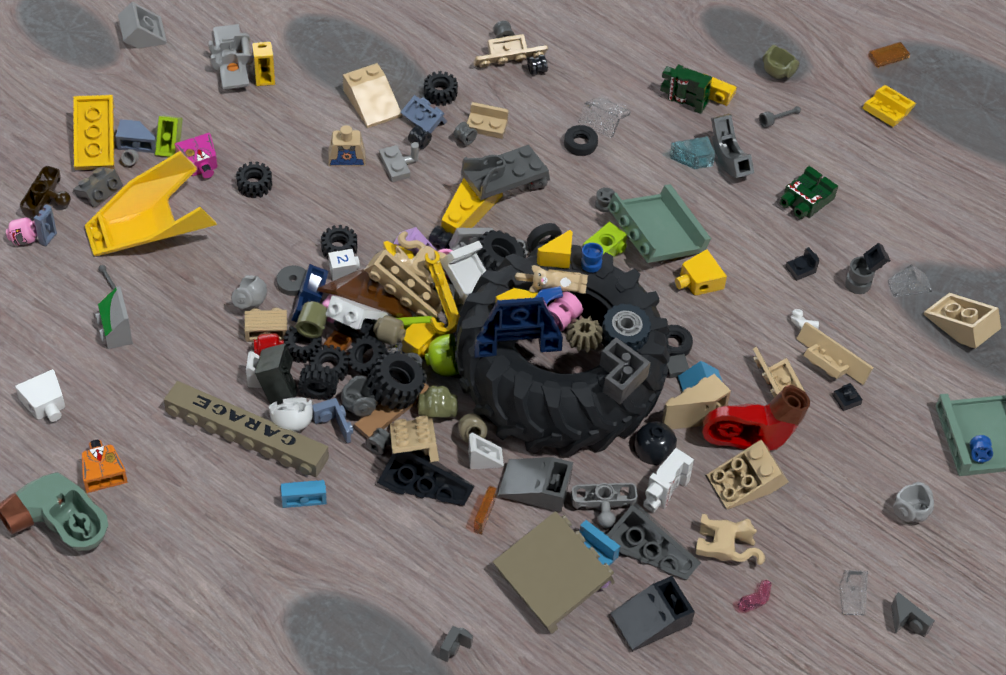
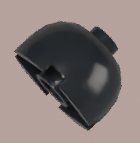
M656 421L649 422L640 427L634 440V451L636 450L638 458L650 465H661L677 446V438L674 431L668 425Z

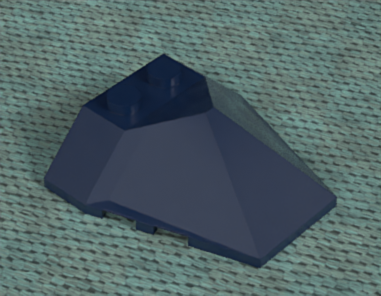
M543 297L497 300L474 341L475 357L497 356V341L537 338L539 340L540 353L562 351L563 336Z

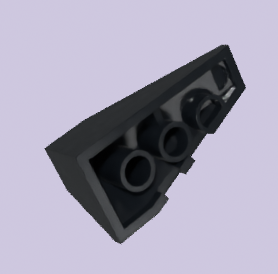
M421 450L393 453L377 482L398 494L405 493L420 498H432L463 506L475 487L438 461L430 462V456H425V453Z

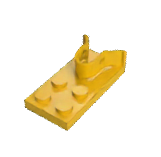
M113 95L73 96L75 170H89L99 167L115 169V103Z

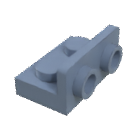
M416 95L412 97L400 112L416 126H421L425 132L432 133L440 122L443 124L447 122L443 117V111L437 107L433 109L428 100L424 97L420 99Z

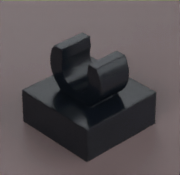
M877 243L863 254L869 270L873 272L891 261L884 246L880 243Z
M851 383L843 385L842 388L833 392V397L843 411L861 405L863 400Z

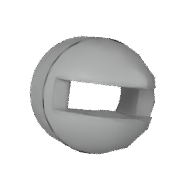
M128 149L122 153L121 159L125 165L131 166L138 161L139 155L135 150Z

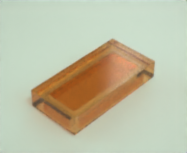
M901 42L871 50L868 56L876 67L879 68L909 59L910 53Z
M489 486L474 520V533L482 535L496 501V487Z

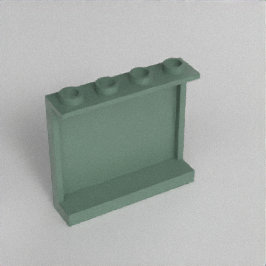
M671 184L664 185L660 194L621 200L618 194L614 193L607 207L647 263L699 254L706 250L711 240V237Z
M940 394L935 407L958 475L967 476L1005 472L1006 395L950 401L948 394ZM985 435L991 439L993 457L989 461L977 462L972 458L970 440L973 437Z

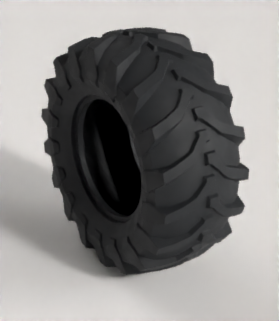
M572 244L569 268L539 266L537 263V251L543 245L536 246L527 258L514 253L508 255L503 259L496 271L487 270L479 277L472 293L467 296L463 304L457 325L455 361L458 364V372L462 376L459 379L463 393H469L476 404L473 413L481 418L487 417L497 426L496 436L501 440H504L509 435L525 441L526 451L534 454L543 446L556 448L561 457H571L583 446H588L593 451L599 452L605 450L617 436L627 438L632 435L644 417L648 416L655 407L668 372L667 363L670 358V350H668V337H665V335L669 334L667 318H661L656 308L660 302L657 292L647 293L638 283L641 274L635 268L624 272L613 265V256L606 252L602 257V266L597 272L585 271L581 267L582 248L578 245ZM536 265L546 271L551 269L588 275L585 294L572 291H562V293H572L582 304L583 312L576 318L577 320H579L580 316L584 319L590 316L591 321L598 320L601 327L605 314L615 305L632 304L644 310L650 318L651 330L647 343L641 349H637L636 352L651 362L648 377L619 404L603 392L605 377L610 372L600 365L588 371L575 374L548 372L532 365L521 356L515 347L519 340L497 341V356L475 357L474 341L495 305L496 296L513 288L529 291L533 285V282L516 280V273L534 274L532 266ZM555 299L549 301L547 303V306H549L551 303H554ZM602 338L601 343L604 345V347L608 346V344L604 342V338Z

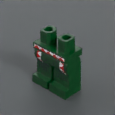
M680 64L675 69L666 66L662 72L664 81L661 84L660 91L668 94L669 101L673 102L675 100L677 103L687 104L695 108L694 112L702 114L709 103L712 77L683 68Z
M808 166L800 177L785 187L779 204L784 208H788L790 205L794 207V214L799 219L805 216L810 219L814 213L835 199L838 185L825 176L822 178L823 175Z

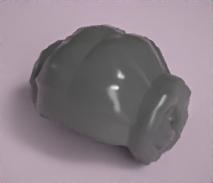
M355 376L349 380L341 392L344 408L348 412L360 417L371 415L378 404V401L374 399L375 396L369 392L370 388L367 387L368 377Z

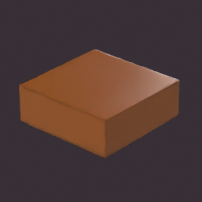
M334 330L324 345H327V348H330V345H334V349L338 346L341 348V351L344 350L346 352L352 343V338Z

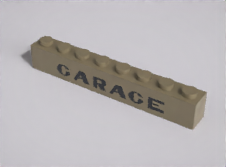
M180 381L175 383L164 398L165 410L169 415L182 418L191 425L200 426L209 433H216L227 441L241 444L244 448L259 452L266 458L275 459L286 467L291 466L304 475H311L317 478L329 459L328 446L292 430L283 429L274 424V422Z

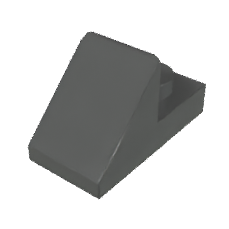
M899 592L895 595L891 605L895 633L907 623L913 631L925 637L930 632L935 620Z

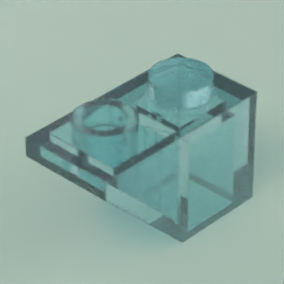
M702 137L671 143L669 156L670 159L690 168L700 169L713 166L715 151L709 138Z

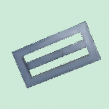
M45 205L43 207L44 211L40 210L38 212L39 216L36 215L34 217L39 244L47 246L57 234L52 207Z

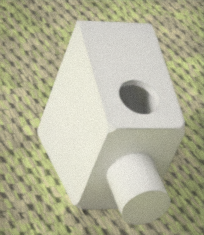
M53 369L15 386L19 400L36 419H42L47 416L51 422H54L61 418L60 410L64 409L65 404Z

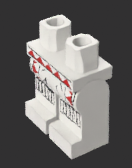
M675 448L659 467L657 475L653 473L650 476L648 488L645 492L647 499L644 501L643 506L653 513L659 506L665 509L668 501L672 498L673 491L678 485L681 484L685 487L690 482L694 459Z

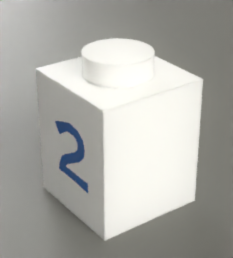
M353 249L328 253L329 268L333 281L360 268L358 256L354 257Z

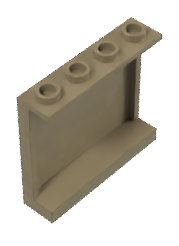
M556 511L493 561L496 569L550 634L558 629L556 624L607 582H610L612 585L615 583L612 577L614 572L607 563L602 565L598 560L600 556L592 546L588 548L584 544L586 540L579 531L574 532L570 528L572 524L565 515L561 517Z

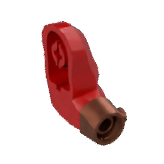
M787 385L766 406L759 404L720 406L710 411L704 417L702 429L704 439L711 444L747 449L762 440L769 450H777L791 437L802 422L810 406V399L800 388L794 385Z

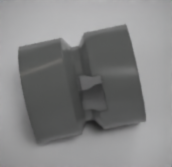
M856 257L851 261L846 276V288L854 294H865L868 292L875 272L869 270L864 257Z

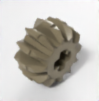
M580 316L579 320L573 318L571 324H568L566 327V342H570V348L577 347L578 352L584 349L587 353L589 349L596 350L597 345L602 342L603 332L598 320L591 321L590 316L587 319Z

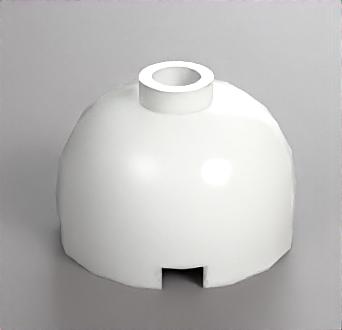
M295 397L283 399V404L277 405V401L269 405L271 421L283 429L300 433V430L305 429L312 420V401L309 400L307 402L306 398Z

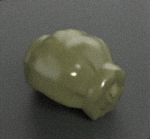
M776 45L769 47L762 57L766 73L775 79L792 77L800 64L794 55Z
M431 386L425 393L418 396V415L455 418L458 411V396L453 395L445 386Z

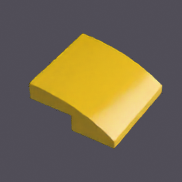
M884 85L876 90L874 97L864 103L862 109L894 127L908 115L916 103Z

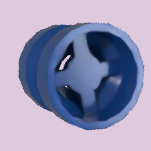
M587 243L583 246L581 267L585 271L597 272L601 268L603 257L601 245Z

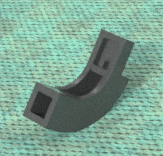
M731 114L711 118L714 136H711L716 155L724 170L735 178L753 174L754 168L751 154L744 153L739 147Z

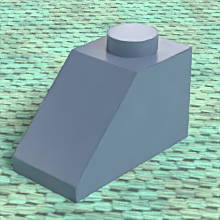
M120 119L116 133L118 150L132 149L137 152L155 153V137L140 121Z

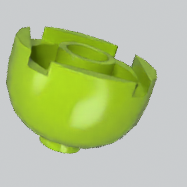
M445 334L435 338L429 345L428 353H425L427 365H431L432 369L442 376L459 374L458 364L455 361L457 346H455L453 334Z

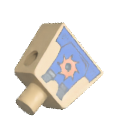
M345 125L339 131L332 132L328 150L329 166H366L365 146L360 131L352 130L350 126Z

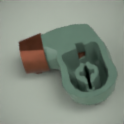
M59 472L41 476L27 483L0 503V519L11 534L34 525L35 522H44L69 547L77 551L91 550L97 547L103 541L108 528V519L105 512L94 503L81 487Z

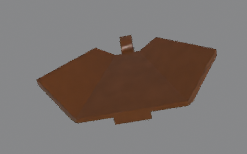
M364 269L352 272L317 289L319 292L337 295L400 318L413 317L408 307L402 305L396 296L388 293L378 281L372 280Z

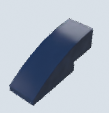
M309 264L296 300L291 321L297 323L304 303L311 301L320 302L323 292H319L317 289L325 285L328 275L327 270Z

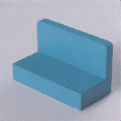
M324 480L281 484L282 508L327 504Z
M585 520L580 525L579 531L586 540L584 544L588 548L592 546L600 556L598 560L602 565L607 563L610 566L619 556L620 545L589 521Z

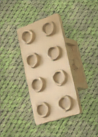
M418 416L415 420L410 421L398 419L390 424L393 453L424 449L425 456H430V462L439 461L432 417Z

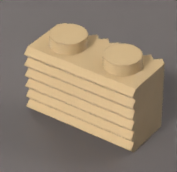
M273 308L272 310L252 309L245 311V339L247 342H253L260 334L274 333L278 334L279 340H284L287 331V310Z

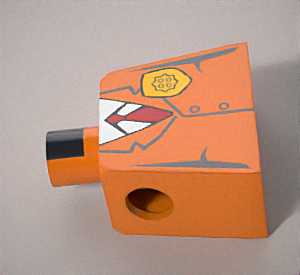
M101 440L91 441L89 443L90 450L82 452L83 481L86 493L128 483L125 468L113 445L103 446Z

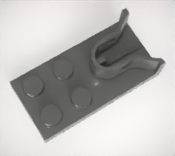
M530 145L500 155H488L483 158L465 157L461 169V175L480 200L541 179L549 174L548 168Z

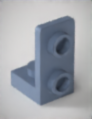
M336 398L312 405V418L315 424L336 418L346 443L351 442V434H353L351 422H346L344 406L339 405Z

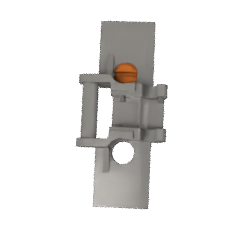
M239 24L214 27L216 46L213 45V41H209L208 46L212 54L210 57L212 66L220 71L223 90L249 86L246 64H250L254 60L250 52L249 34L240 33ZM243 50V53H236V51Z

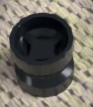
M436 226L430 233L428 241L434 246L438 245L440 250L450 249L449 243L454 234L445 232V229L441 226Z

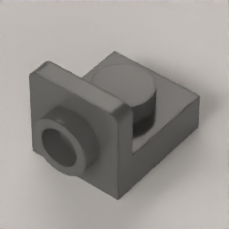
M452 626L440 647L439 659L448 662L451 655L455 656L460 645L470 649L473 643V635L464 628Z

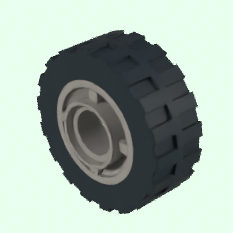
M632 304L615 305L604 316L602 338H604V342L608 345L615 338H618L634 351H637V349H641L647 343L651 330L650 318L638 306H633Z

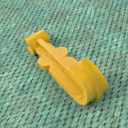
M434 250V260L429 259L428 253L425 254V265L430 270L449 325L445 328L439 326L434 317L430 319L434 331L439 335L453 334L457 331L460 316L440 263V254Z

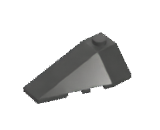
M635 502L607 534L609 538L620 545V553L656 566L685 580L701 564L690 551Z

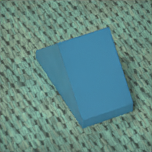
M699 361L678 376L682 392L688 387H694L701 379L708 378L713 374L722 381L719 370L703 361Z

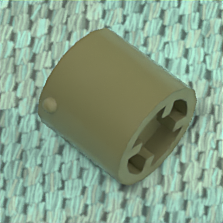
M318 302L304 303L295 325L297 331L309 338L320 337L325 329L328 318L326 316L327 308Z

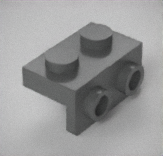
M99 167L93 171L90 177L81 180L78 183L79 185L73 190L76 196L88 198L92 207H97L119 190L123 183L115 169Z

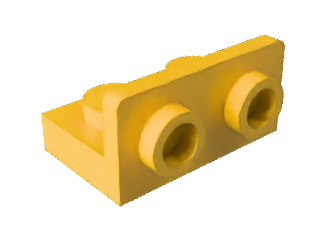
M712 77L709 99L727 106L735 95L737 87Z

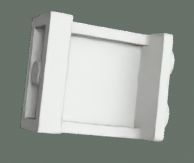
M479 241L451 251L440 260L463 303L467 296L472 293L479 277L486 271L477 255V252L483 248Z
M340 296L331 297L326 311V316L355 329H361L365 318L372 319L375 326L378 318L392 315Z

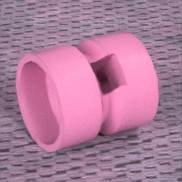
M563 292V297L556 298L554 303L548 306L560 331H563L573 318L576 319L583 312L580 301L569 292Z

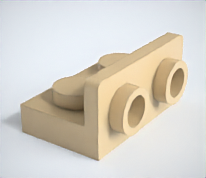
M472 102L467 123L471 129L477 130V134L503 139L508 124L509 110Z

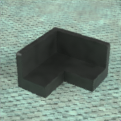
M285 343L262 349L255 375L270 404L276 401L277 405L283 404V399L295 398L298 387L290 373L293 358Z

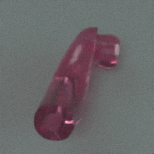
M762 580L756 593L740 598L738 602L739 610L746 612L765 605L769 601L771 582Z

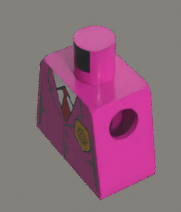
M210 133L175 143V152L181 151L197 167V170L191 176L202 174L204 178L213 176V170L217 168V157Z

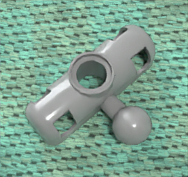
M633 483L575 485L572 487L571 502L574 508H596L602 511L598 516V521L604 528H609L615 523V516L610 511L611 507H631L637 501V489ZM628 487L629 495L620 496V489ZM580 488L585 489V497H577V490Z

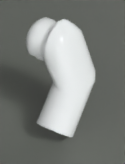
M795 309L792 311L791 321L799 329H802L805 322H808L817 329L819 328V321L806 320L802 317V310Z

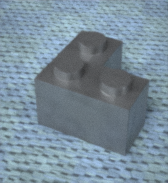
M615 338L602 350L600 366L610 372L605 377L603 392L621 404L648 377L651 362L621 340Z

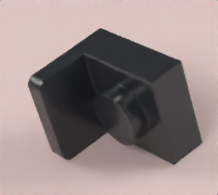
M807 247L802 256L786 262L785 267L797 281L817 272L819 257L810 247Z

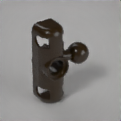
M44 166L20 203L21 212L24 216L34 219L36 215H39L38 212L51 202V198L56 201L57 205L62 207L70 204L71 197L66 191H54L57 183L61 180L59 169L50 166ZM42 174H43L44 177L47 179V181H46V180H41ZM24 202L29 208L23 207Z

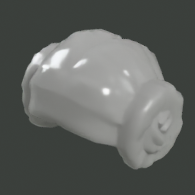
M245 276L241 280L240 287L232 293V303L240 309L252 310L258 308L267 296L266 283L258 276Z
M915 482L901 489L896 495L893 506L895 515L906 522L925 521L934 510L933 493L929 486L922 482Z

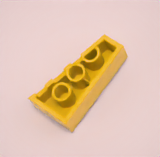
M463 178L441 219V227L445 229V232L453 234L456 228H473L500 200L503 192L480 200Z

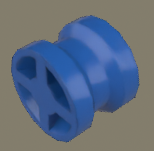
M978 435L970 440L971 455L975 461L987 462L993 457L992 443L989 437Z

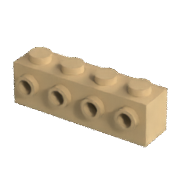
M386 249L375 254L364 269L372 280L378 281L383 285L388 293L396 296L401 304L414 311L417 317L432 316L436 318L443 309L438 293Z

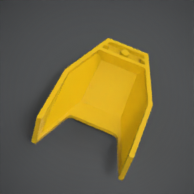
M179 151L130 180L84 225L93 255L97 257L217 225L216 221L201 207L196 208L176 221L174 220L168 202L169 197L197 170V167Z

